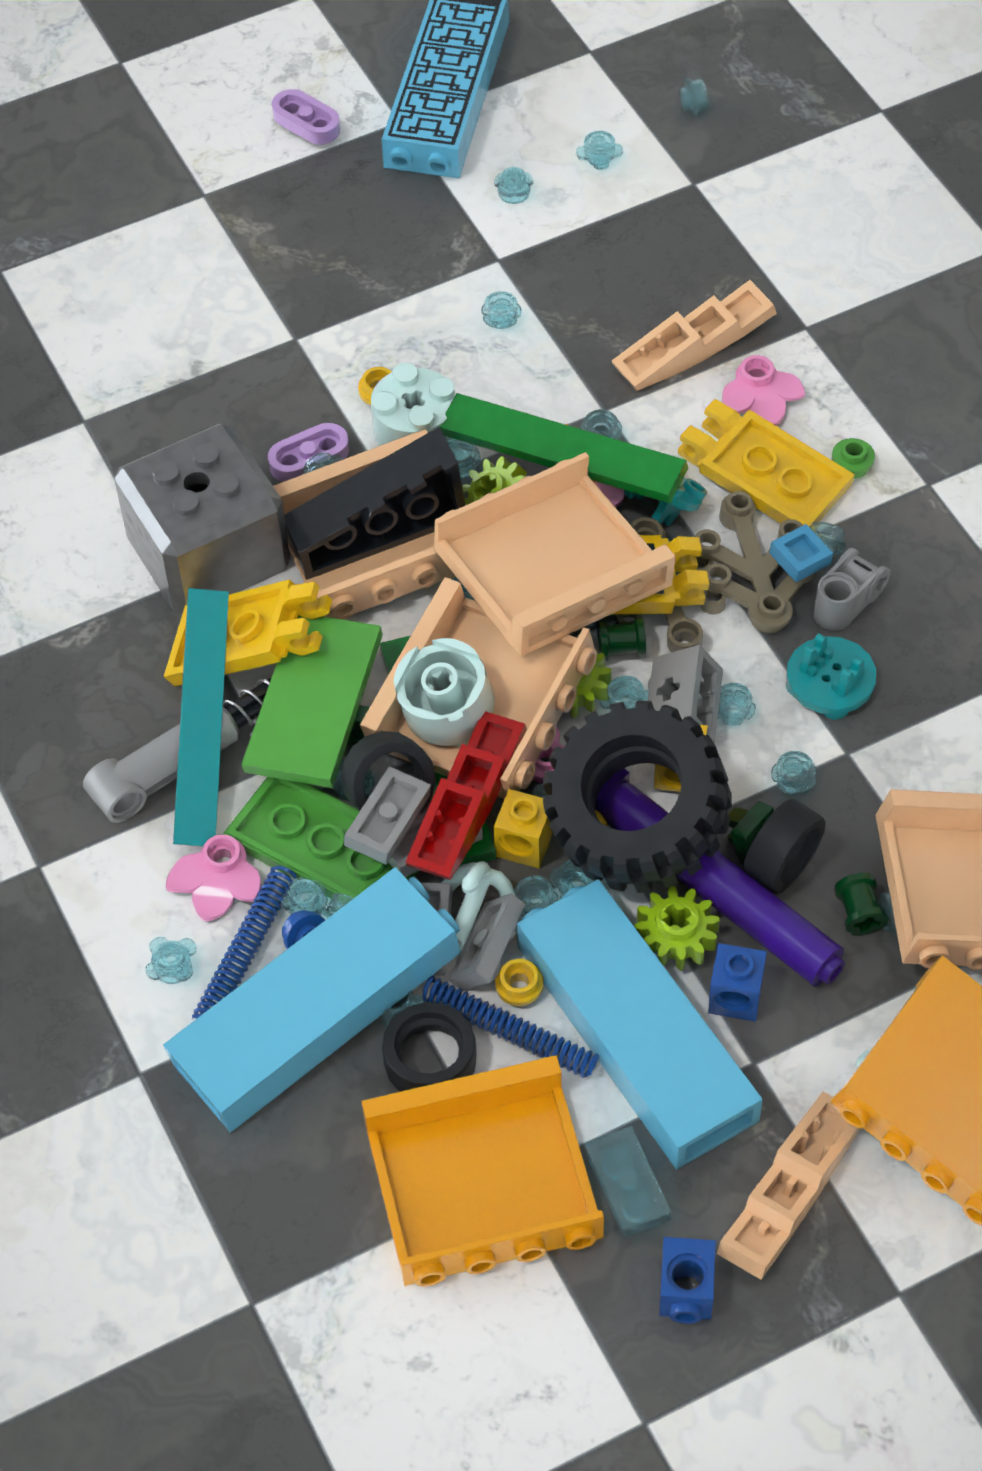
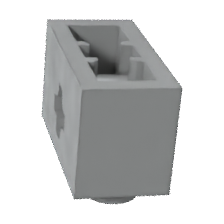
M701 645L654 657L651 678L648 681V701H652L656 711H660L661 706L666 704L678 709L682 720L684 717L690 716L700 725H708L707 735L711 737L715 744L723 668Z

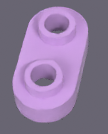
M296 89L281 91L273 98V118L282 127L311 143L320 145L330 143L339 136V115L336 110Z
M322 423L277 442L268 452L271 475L278 481L284 482L346 459L349 454L348 434L343 427L337 424Z

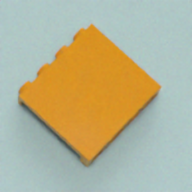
M942 955L925 972L916 984L917 988L844 1087L830 1102L839 1109V1113L845 1121L856 1128H863L880 1141L882 1149L889 1156L908 1163L921 1174V1178L927 1186L936 1192L946 1193L962 1206L964 1214L970 1220L982 1226V986Z
M557 1055L361 1101L364 1123L404 1286L412 1284L422 1287L440 1283L446 1276L465 1271L469 1274H481L493 1269L498 1263L515 1259L519 1262H530L543 1257L548 1251L564 1247L570 1250H579L589 1247L597 1239L603 1238L604 1215L602 1210L598 1211L586 1172L562 1090V1072Z

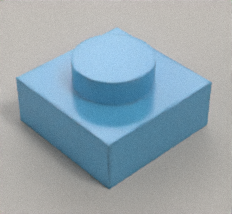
M807 524L772 541L769 554L795 582L829 566L833 557V552Z

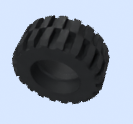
M637 700L635 708L626 709L624 702L610 704L611 712L599 716L597 710L584 716L587 724L579 730L572 726L563 735L567 743L563 749L558 746L554 748L548 759L554 771L548 770L544 772L542 784L547 794L542 799L544 811L550 821L549 826L569 860L575 867H581L584 874L591 880L596 881L599 879L601 882L604 878L610 889L623 892L627 888V883L633 884L637 893L652 892V883L661 881L666 889L679 884L676 876L684 871H687L692 877L703 868L699 859L704 854L708 857H713L719 849L720 844L717 839V833L726 834L730 823L727 810L732 807V793L728 785L729 780L711 737L704 735L700 724L690 716L684 717L682 720L678 709L666 704L661 706L660 711H656L652 701ZM651 763L669 768L678 775L681 783L679 797L671 811L656 824L640 830L622 831L605 826L597 818L595 805L598 795L604 784L618 771L636 764Z

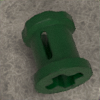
M642 617L635 618L634 623L607 625L605 621L597 622L599 654L603 653L605 655V661H608L610 656L637 654L639 658L646 657V635Z
M860 872L848 875L839 880L834 886L835 895L839 900L843 901L847 914L845 920L846 931L854 936L872 934L882 929L888 923L887 913L879 907L875 894L877 889L876 878L870 873Z

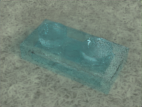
M632 1126L585 1142V1153L623 1238L671 1221L672 1212Z

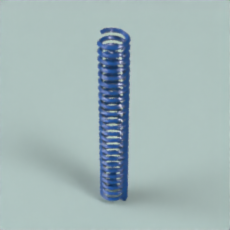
M274 866L270 869L271 873L267 875L264 885L261 886V891L257 893L258 897L254 899L251 909L247 911L248 915L244 917L238 933L235 934L234 940L231 941V946L228 947V952L224 954L221 964L217 967L218 970L214 972V977L211 978V983L207 985L204 996L200 998L201 1002H198L197 1008L194 1009L192 1018L197 1019L217 1004L215 1001L219 1002L223 999L217 994L226 997L238 987L237 984L242 983L240 978L245 977L244 972L248 971L247 966L252 964L251 959L255 958L254 953L258 952L257 947L261 946L260 941L265 939L264 935L268 934L267 929L271 928L270 923L275 921L274 917L278 915L277 911L281 909L280 905L284 904V898L288 897L287 892L291 891L290 886H293V881L297 880V875L294 871L284 866ZM275 870H283L288 872L293 876V880L288 875L281 872H275ZM277 876H280V877H282V878H285V879L288 880L290 883H287V882L281 880V879L278 878ZM274 882H277V883L283 885L284 887H286V889L281 888L280 886L276 885ZM271 888L280 891L283 895L276 893ZM268 894L275 896L280 901L271 898ZM264 900H267V901L273 903V904L276 905L277 907L268 904V903L265 902ZM261 906L270 909L273 913L263 909ZM259 913L265 914L270 919L263 917ZM255 918L263 921L267 925L258 922L257 920H255ZM252 925H255V926L261 928L263 931L256 929V928L253 927ZM249 931H252V932L256 933V934L259 935L260 937H257V936L251 934ZM245 937H248V938L254 940L256 943L249 941V940H248L247 938H245ZM242 943H244V944H246V945H249V946L252 947L253 949H250V948L246 947V946L243 945ZM240 950L247 952L249 955L242 953Z
M434 975L427 979L422 993L424 1002L440 1003L443 999V1004L447 1005L450 1002V1007L452 1008L457 1004L456 1010L461 1011L464 1007L462 1015L470 1021L471 1025L477 1024L478 1029L484 1028L485 1032L490 1031L492 1035L497 1034L500 1039L504 1037L506 1042L511 1041L512 1045L518 1044L519 1048L525 1047L526 1052L532 1051L533 1055L538 1054L540 1058L549 1057L554 1047L551 1056L558 1055L561 1050L560 1057L558 1058L560 1068L566 1067L568 1072L573 1070L574 1075L580 1074L581 1078L592 1074L599 1059L598 1053L594 1054L591 1059L592 1051L589 1050L583 1058L585 1048L581 1047L578 1050L577 1043L571 1047V1041L568 1040L564 1044V1037L559 1038L557 1041V1034H553L550 1038V1030L545 1031L543 1034L544 1029L540 1027L536 1031V1024L530 1026L529 1020L523 1023L522 1017L517 1020L515 1014L509 1017V1011H505L502 1014V1007L496 1010L495 1004L490 1007L488 1001L482 1004V998H478L475 1001V994L469 997L468 991L462 994L461 988L456 989V991L454 985L448 988V982L442 984L441 978L435 981ZM434 983L431 988L429 997L426 998L430 984ZM540 1041L539 1047L537 1048V1050H535L536 1045ZM547 1044L546 1051L542 1054L543 1048ZM568 1051H569V1054H568V1056H567V1060L563 1063L564 1058H565V1056L567 1055V1053H568ZM575 1054H576L574 1063H573L572 1066L570 1067L571 1061L573 1060V1058H574V1056H575ZM583 1058L582 1063H581V1066H580V1068L577 1070L578 1064L580 1063L581 1059ZM589 1063L588 1070L584 1073L585 1067Z

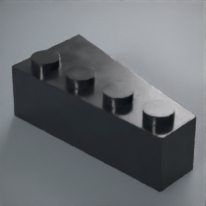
M437 427L286 513L284 516L288 542L305 579L314 578L435 532V519L443 516L450 510H457L466 506L459 464L440 427Z

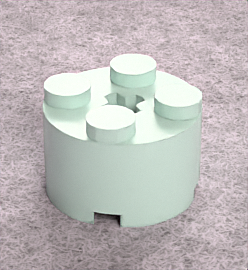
M410 363L396 365L392 373L378 382L371 396L373 430L378 446L424 429L429 433L439 427L447 419L445 413L455 397L454 383L430 369L416 368ZM444 436L452 449L456 439Z
M440 638L431 640L432 645L420 650L418 646L402 658L394 675L396 696L409 728L417 737L430 744L439 746L453 745L455 747H461L462 744L468 745L477 721L485 711L490 713L494 711V692L483 662L470 645L456 639Z

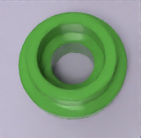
M844 439L833 448L832 461L855 474L854 479L864 476L874 464L875 452L872 446L861 439Z

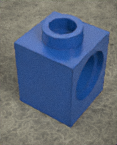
M718 943L710 984L708 1014L756 1022L767 951Z
M663 1237L659 1316H667L671 1320L683 1324L697 1323L701 1319H711L714 1297L716 1240ZM681 1277H691L697 1280L700 1285L695 1289L686 1290L678 1287L674 1281Z

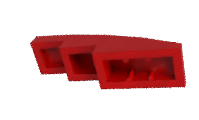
M484 712L477 721L468 745H461L447 780L440 779L405 861L407 866L448 880L452 879L471 848L501 791L502 783L500 778L527 731L525 723L490 712Z

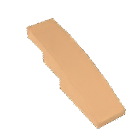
M749 280L721 302L715 296H712L684 318L677 311L614 358L612 363L633 388L638 391L668 379L710 358L746 336L776 315L777 312L774 304Z
M824 1091L779 1148L773 1165L749 1195L744 1211L720 1241L717 1250L719 1256L762 1280L789 1242L860 1128L852 1126L843 1119L839 1109L830 1102L833 1096Z

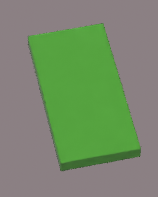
M322 616L313 620L306 618L310 622L307 635L318 631L323 636L319 651L304 656L288 652L287 657L281 658V661L276 664L241 764L244 773L333 788L383 633L379 625Z
M267 777L223 833L238 840L249 856L270 867L284 866L296 873L298 882L344 906L393 869L389 862L387 865L344 846L345 834L359 811L306 783ZM278 870V871H280L281 873H284V874L288 875V876L291 877V878L293 877L291 874H289V873L286 872V871ZM417 871V872H415V873H413V874H411V875H409V876H407V877H405V878L408 880V879H410L411 877H415L416 874H417L419 871Z

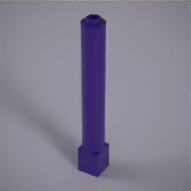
M625 768L614 774L604 784L595 805V809L605 817L609 826L622 831H634L650 827L669 813L629 782L630 772ZM718 850L713 857H708L704 854L699 859L703 868L692 877L687 871L676 876L689 889H695L696 894L703 900H711L713 908L812 986H819L823 982L827 985L831 984L844 969L845 961L842 960L844 954L843 947Z

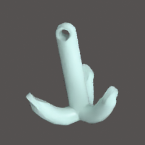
M484 861L463 864L458 867L451 880L444 879L442 883H451L452 891L462 884V891L466 893L455 920L460 929L456 935L461 951L470 935L489 885L497 889L500 897L510 893L515 895L510 880L503 872L490 868L488 863Z

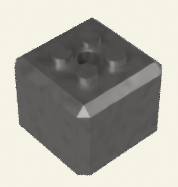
M224 424L214 425L119 467L114 481L127 538L174 612L183 614L188 600V588L227 591L229 594H233L286 571L290 561V552L282 499L233 427Z

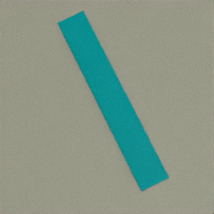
M188 588L173 844L204 846L207 840L216 836L229 592Z

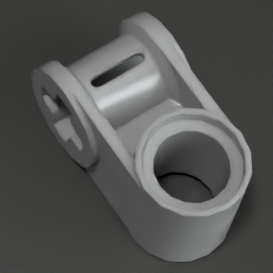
M853 547L846 550L838 562L818 583L814 606V619L816 623L822 628L831 631H839L848 627L869 603L874 602L888 583L891 570L884 565L878 568L860 557V552Z

